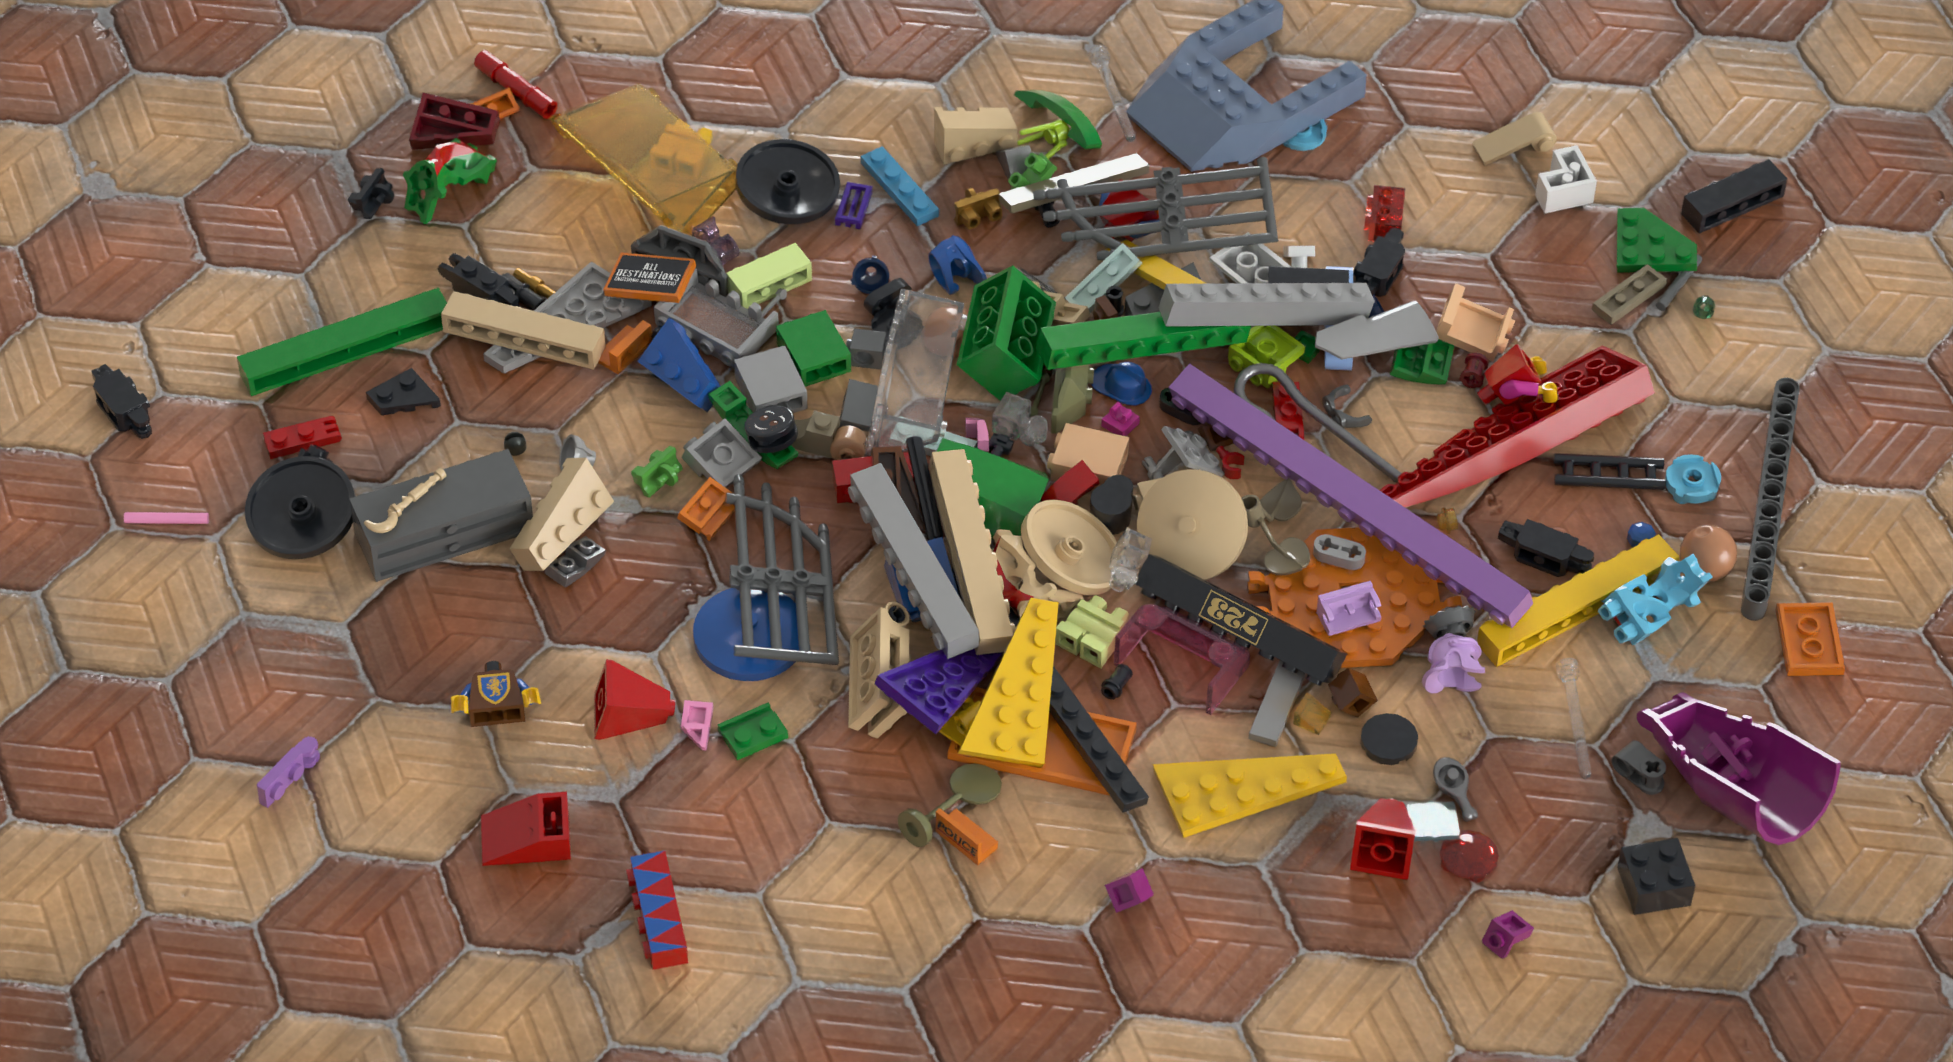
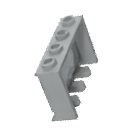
M696 268L679 303L659 301L654 306L655 323L657 326H663L667 319L671 318L684 327L691 342L700 348L702 352L708 355L711 354L720 359L725 365L733 367L735 359L755 354L772 334L776 332V326L779 325L778 312L773 311L765 319L762 317L761 307L758 303L753 302L748 309L742 307L740 296L736 291H731L726 298L719 294V285L715 280L711 279L705 286L698 283Z

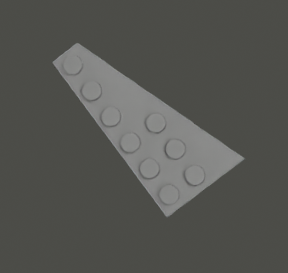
M591 261L534 311L605 328L652 306L651 300L605 296L603 289L611 273ZM493 345L483 354L484 361L502 373H507L541 357L498 345Z

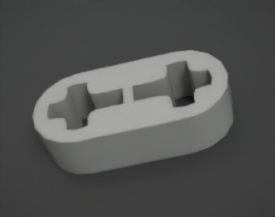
M1324 534L1315 539L1313 555L1318 561L1349 570H1357L1365 563L1366 550L1360 543Z

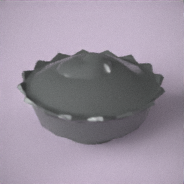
M1459 605L1457 607H1445L1435 615L1430 616L1429 620L1424 621L1425 625L1422 627L1429 631L1434 639L1443 637L1447 633L1465 637L1466 632L1473 627L1476 611L1474 607L1469 608L1467 605L1464 607Z

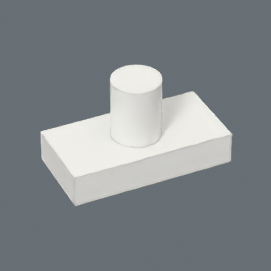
M1284 246V257H1291V267L1307 268V257L1315 256V246Z

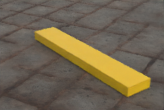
M1128 240L1121 242L1128 247H1138V245ZM1156 255L1137 257L1142 262V265L1133 273L1164 290L1166 284H1206L1204 281Z

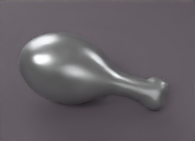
M1450 757L1439 759L1433 768L1436 785L1443 793L1458 803L1462 810L1464 821L1468 822L1478 818L1477 810L1471 806L1467 798L1469 776L1466 769L1457 760Z

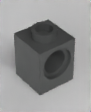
M854 328L852 339H847L846 343L851 353V366L882 370L886 353V332Z

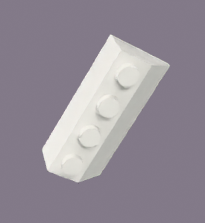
M1264 244L1223 248L1209 258L1212 264L1236 283H1268L1269 266L1291 267Z

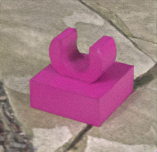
M1117 402L1110 408V412L1102 418L1101 426L1113 434L1127 436L1139 425L1140 416Z

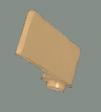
M1534 112L1473 141L1472 144L1486 166L1530 144L1535 151H1549L1554 146L1557 137L1545 116L1540 112Z

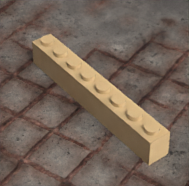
M964 449L932 452L928 468L962 602L979 630V647L975 648L976 655L1005 652L1016 628L1015 624L1010 623L1009 620L1010 606L1008 599L1003 597L1004 584L1002 576L997 575V556L995 552H991V533L989 529H985L984 507L982 505L979 506L978 503L979 488L976 482L973 483L972 462L967 460Z

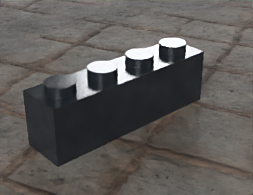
M1770 159L1753 164L1738 173L1735 172L1717 182H1712L1697 191L1689 192L1684 196L1681 215L1700 234L1784 197L1788 178Z

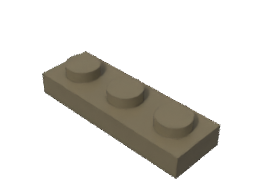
M1647 264L1595 301L1592 311L1612 325L1664 288L1667 279Z

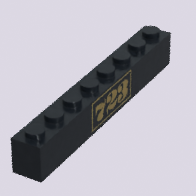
M1148 553L1134 582L1135 585L1142 588L1140 593L1154 600L1158 596L1166 600L1164 605L1177 612L1180 609L1189 612L1187 617L1200 624H1203L1204 621L1212 624L1211 630L1223 636H1226L1227 633L1235 636L1234 642L1249 649L1251 645L1260 649L1258 654L1266 659L1273 661L1276 657L1283 661L1282 667L1294 673H1298L1300 670L1308 674L1306 679L1319 686L1323 682L1330 683L1336 678L1347 656V653L1159 556Z

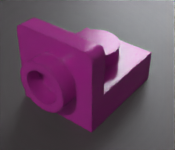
M1511 910L1491 920L1482 943L1503 959L1508 956L1513 944L1531 936L1534 927Z

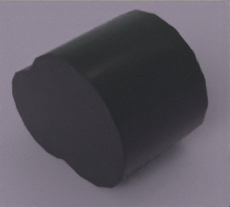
M1113 475L1104 484L1096 487L1091 494L1090 513L1098 518L1110 530L1112 535L1125 531L1130 525L1133 503L1132 481L1123 475Z

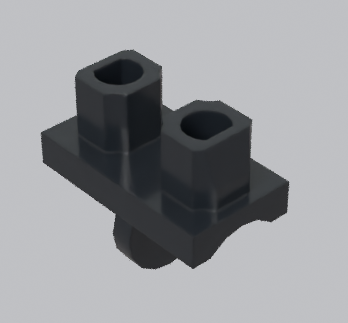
M376 168L371 176L364 175L360 181L361 191L359 193H351L348 198L352 210L361 211L365 219H371L382 203L390 204L395 197L392 191L393 185L386 180L383 168Z

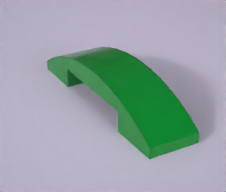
M1043 90L1015 91L1014 96L1030 108H1047L1070 125L1071 128L1067 136L1084 149L1101 148L1102 142L1093 124L1078 107L1067 99Z
M728 381L709 393L708 398L721 418L726 419L748 442L744 424L753 411L746 405L747 398L731 381ZM792 445L775 453L757 452L762 457L761 460L775 469H779L799 454Z

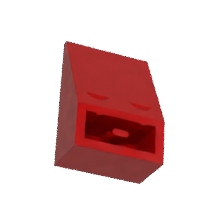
M567 791L537 793L481 815L482 865L571 860Z

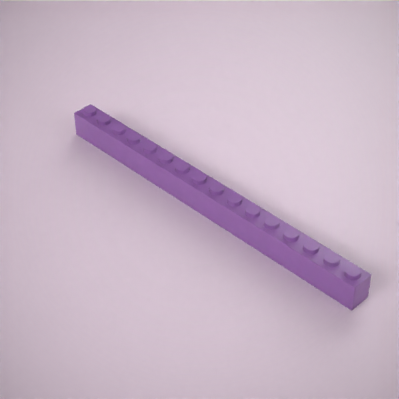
M1189 364L1169 386L1173 397L1172 402L1182 410L1186 408L1192 412V415L1199 422L1211 424L1213 430L1223 438L1228 436L1240 450L1244 452L1248 450L1254 454L1256 460L1265 466L1269 464L1274 467V470L1280 477L1286 480L1290 478L1296 482V486L1306 494L1311 492L1317 496V500L1326 508L1331 506L1336 509L1345 521H1354L1366 535L1370 537L1374 535L1379 538L1382 545L1388 550L1393 551L1395 549L1401 553L1403 559L1410 565L1415 566L1417 564L1422 567L1428 577L1444 582L1447 589L1453 594H1462L1467 598L1471 606L1477 610L1482 608L1487 611L1496 623L1500 625L1504 623L1513 628L1533 605L1529 590L1193 365Z

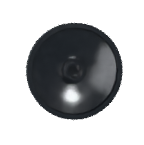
M775 139L753 146L742 156L736 170L735 186L741 201L756 215L772 222L794 225L817 220L832 209L839 194L840 176L833 161L818 148L797 140Z
M313 456L289 458L268 468L254 482L245 503V519L253 538L265 551L286 559H306L328 551L348 533L353 524L349 499L356 497V494L348 476L336 464Z

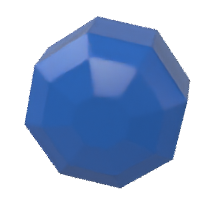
M1644 522L1631 525L1628 531L1627 540L1631 547H1635L1644 539L1655 537L1656 532L1652 525Z

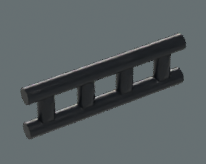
M1554 453L1553 463L1563 465V474H1555L1554 485L1665 490L1666 480L1656 479V469H1664V458ZM1573 465L1590 466V476L1574 475ZM1601 466L1617 467L1618 477L1601 476ZM1628 468H1645V478H1629Z

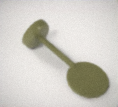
M966 764L957 768L952 773L950 779V787L954 795L926 816L920 811L911 808L901 812L898 816V826L901 833L911 844L916 847H924L930 843L933 837L930 821L936 817V811L939 808L944 811L959 799L971 804H985L994 800L1001 791L1002 782L1000 776L993 769L981 764Z

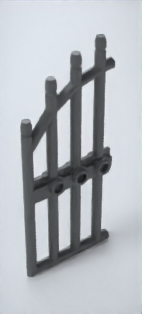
M1266 157L1258 158V166L1191 174H1180V168L1165 167L1161 168V170H1154V178L1069 187L1066 179H1059L1057 181L1058 188L1042 189L1033 192L1034 200L1062 198L1066 209L1057 210L1056 212H1044V221L1072 219L1081 230L1061 233L1062 241L1072 242L1073 240L1092 239L1111 249L1110 251L1101 250L1097 252V260L1104 261L1122 244L1111 237L1161 232L1162 244L1138 247L1126 246L1136 257L1278 242L1270 174ZM1250 177H1259L1261 188L1183 197L1182 185ZM1156 188L1157 196L1156 200L1076 208L1072 198L1074 196ZM1254 199H1262L1263 211L1186 219L1185 207ZM1158 210L1160 222L1094 228L1085 218ZM1265 221L1267 233L1189 241L1187 229Z
M740 474L735 475L733 480L734 494L726 493L725 497L726 504L735 505L738 566L730 565L729 580L731 588H736L740 591L743 645L734 646V656L838 665L839 656L830 540L827 525L824 523L820 524L818 535H816L801 521L800 502L797 497L790 498L788 513L773 504L772 488L769 483L762 484L761 500L745 496L743 476ZM746 508L762 512L766 568L749 565ZM774 518L784 522L791 528L793 571L781 570L777 567ZM802 537L819 552L821 573H812L804 570ZM751 590L764 591L768 595L771 648L754 646ZM778 592L791 593L795 596L799 650L782 649ZM806 595L823 596L827 653L810 651Z

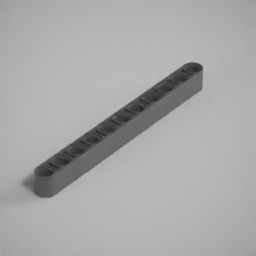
M1784 377L1776 382L1770 407L1741 603L1742 615L1753 621L1760 620L1765 616L1771 592L1800 390L1798 382L1792 378Z

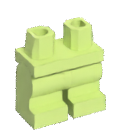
M1094 595L1088 602L1081 599L1077 604V608L1070 613L1065 622L1061 621L1056 627V645L1076 656L1080 652V658L1102 668L1118 644L1124 639V628L1129 621V613L1120 607L1116 608L1112 614L1105 612L1107 602L1097 595ZM1066 638L1073 640L1074 644L1069 643ZM1090 650L1096 652L1098 654L1097 657L1093 656L1090 653Z

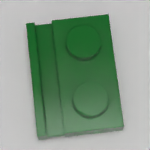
M769 702L718 724L719 734H722L725 743L737 761L788 738V730L775 711H772Z

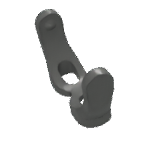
M1349 385L1337 387L1330 394L1323 397L1322 404L1325 410L1343 428L1364 427L1372 422L1370 415L1352 417L1340 410H1336L1334 400L1349 394L1351 391Z

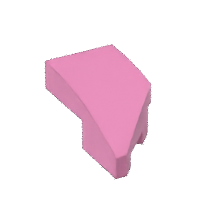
M965 418L966 438H977V449L989 453V436L985 420Z
M684 700L681 730L701 750H706L712 722L713 703Z

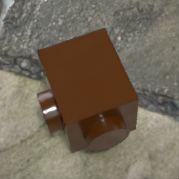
M1351 668L1340 672L1328 684L1333 695L1332 701L1340 711L1358 718L1378 701L1366 675Z

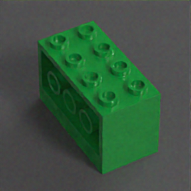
M1013 265L978 283L973 289L957 366L999 401L1015 396L1030 386H1035L1041 380L1044 364L1036 348L1041 328L1052 326L1056 301Z

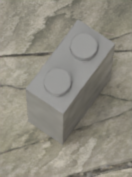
M786 346L772 348L734 360L735 379L742 394L747 398L748 407L753 412L769 406H783L790 409L792 413L808 409L807 390Z

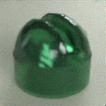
M1702 295L1698 297L1693 306V313L1701 319L1712 317L1715 310V301L1709 296Z

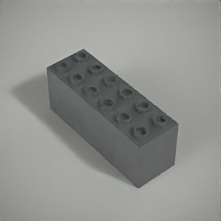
M509 449L443 469L447 476L442 481L438 480L435 485L428 488V492L416 502H411L409 506L404 508L402 515L398 517L396 526L386 533L372 532L366 527L364 522L366 520L373 523L386 521L389 506L393 503L398 505L402 502V496H408L410 491L420 483H425L430 476L434 475V472L350 498L355 536L375 581L378 582L516 538L527 520L532 519L533 512L531 495Z

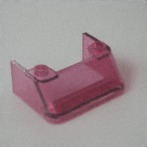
M1145 604L1139 607L1115 637V666L1122 664L1149 630L1221 668L1208 684L1206 713L1209 715L1221 703L1249 667L1250 652L1246 647L1173 609L1154 604Z

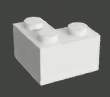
M1578 145L1553 150L1550 171L1538 174L1535 196L1544 213L1593 203L1597 181Z

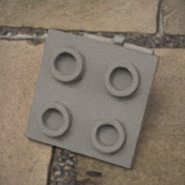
M1164 426L1161 429L1172 445V448L1157 465L1151 456L1144 458L1142 464L1148 471L1147 476L1150 480L1163 478L1166 473L1182 462L1188 468L1208 471L1220 477L1224 475V472L1218 465L1219 460L1207 449L1206 441L1198 434H1188L1179 428L1173 429Z

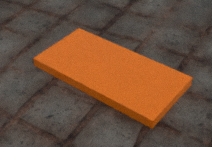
M976 687L969 696L974 703L977 701L982 702L987 689ZM1050 712L1045 762L1042 767L958 754L961 746L951 741L948 749L949 760L967 764H981L998 771L1109 795ZM1088 712L1126 764L1137 723Z

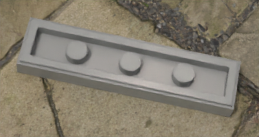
M1281 660L1278 663L1249 732L1250 740L1274 747L1278 744L1306 676V673L1300 670L1298 673H1294L1282 667L1283 661Z

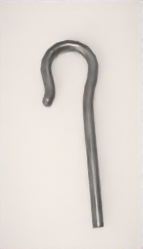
M1258 363L1242 370L1236 378L1234 394L1275 420L1269 412L1250 402L1244 391L1246 382L1254 375L1268 374L1275 377L1284 387L1287 394L1303 411L1394 482L1398 481V476L1402 474L1400 471L1307 400L1282 369L1273 364Z

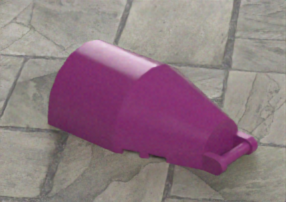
M1684 692L1674 695L1672 700L1652 709L1645 708L1637 712L1638 723L1653 733L1656 741L1702 803L1764 841L1776 845L1795 841L1811 830L1825 813L1835 794L1841 761L1776 724L1769 722L1766 726L1752 722V717L1748 715H1743L1742 719L1727 714L1728 709L1694 699ZM1714 731L1730 747L1733 745L1729 738L1733 735H1736L1739 739L1748 737L1753 742V746L1749 750L1753 755L1752 759L1746 761L1743 757H1740L1741 761L1754 775L1748 782L1742 778L1733 784L1718 775L1717 772L1729 763L1725 757L1713 767L1701 754L1711 743L1708 736Z

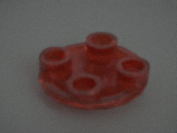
M1471 830L1458 831L1449 835L1442 843L1440 850L1441 867L1445 871L1451 872L1458 877L1470 879L1476 883L1483 881L1485 876L1492 872L1497 866L1499 858L1497 846L1486 835Z

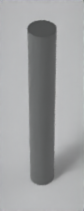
M1697 254L1698 267L1702 262V257ZM1681 271L1656 303V307L1659 310L1664 311L1694 271Z

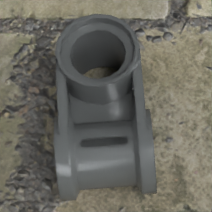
M1631 741L1612 757L1611 763L1616 772L1627 778L1640 788L1642 792L1654 795L1663 790L1665 783L1663 776L1666 772V764L1662 759L1646 749L1639 741Z

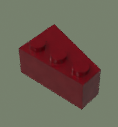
M423 92L409 138L411 149H433L440 144L452 142L455 138L466 144L471 143L474 146L493 145L500 123L498 110Z

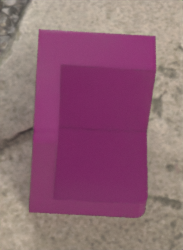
M1143 868L1120 876L1105 885L1116 913L1140 904L1153 896V891Z

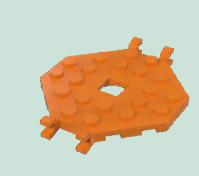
M1359 527L1315 530L1304 541L1310 552V562L1306 568L1289 575L1270 573L1268 576H1264L1259 571H1248V594L1268 591L1271 611L1263 606L1256 607L1347 653L1341 668L1393 665L1400 658L1402 652L1408 647L1411 648L1424 635L1425 628L1422 627L1425 625L1424 621L1429 620L1430 616L1435 615L1445 607H1457L1458 605L1462 607L1461 596L1449 597L1444 602H1440L1437 583H1441V580L1431 579L1425 574L1422 567L1417 564L1415 566L1410 565L1403 559L1401 553L1395 549L1393 551L1388 550L1382 545L1379 538L1374 535L1372 537L1366 535ZM1327 534L1360 543L1366 550L1364 565L1360 569L1349 570L1318 561L1313 555L1315 539L1320 535ZM1371 581L1381 603V606L1377 607L1381 614V621L1328 636L1317 615L1318 596L1339 590L1344 586H1353Z

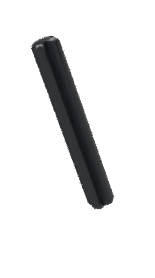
M912 436L906 439V445L927 539L943 538L944 534L923 441L920 436Z

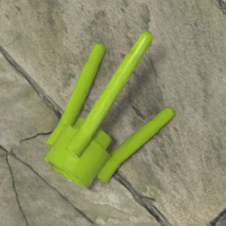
M1058 119L1052 123L1020 130V135L1039 133L1018 140L1017 145L1044 137L1049 144H1056L1045 155L1050 159L1057 151L1068 145L1066 140L1070 138L1067 136L1070 128L1066 122Z

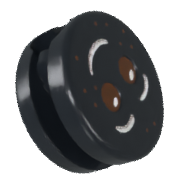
M783 406L761 408L753 412L744 424L750 447L759 453H775L791 446L798 437L794 415L790 409Z

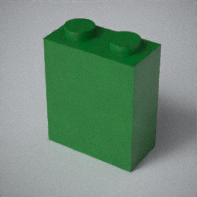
M826 310L776 326L778 347L786 346L805 387L851 372V353Z

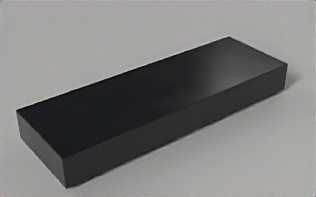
M1269 266L1268 283H1349V270Z

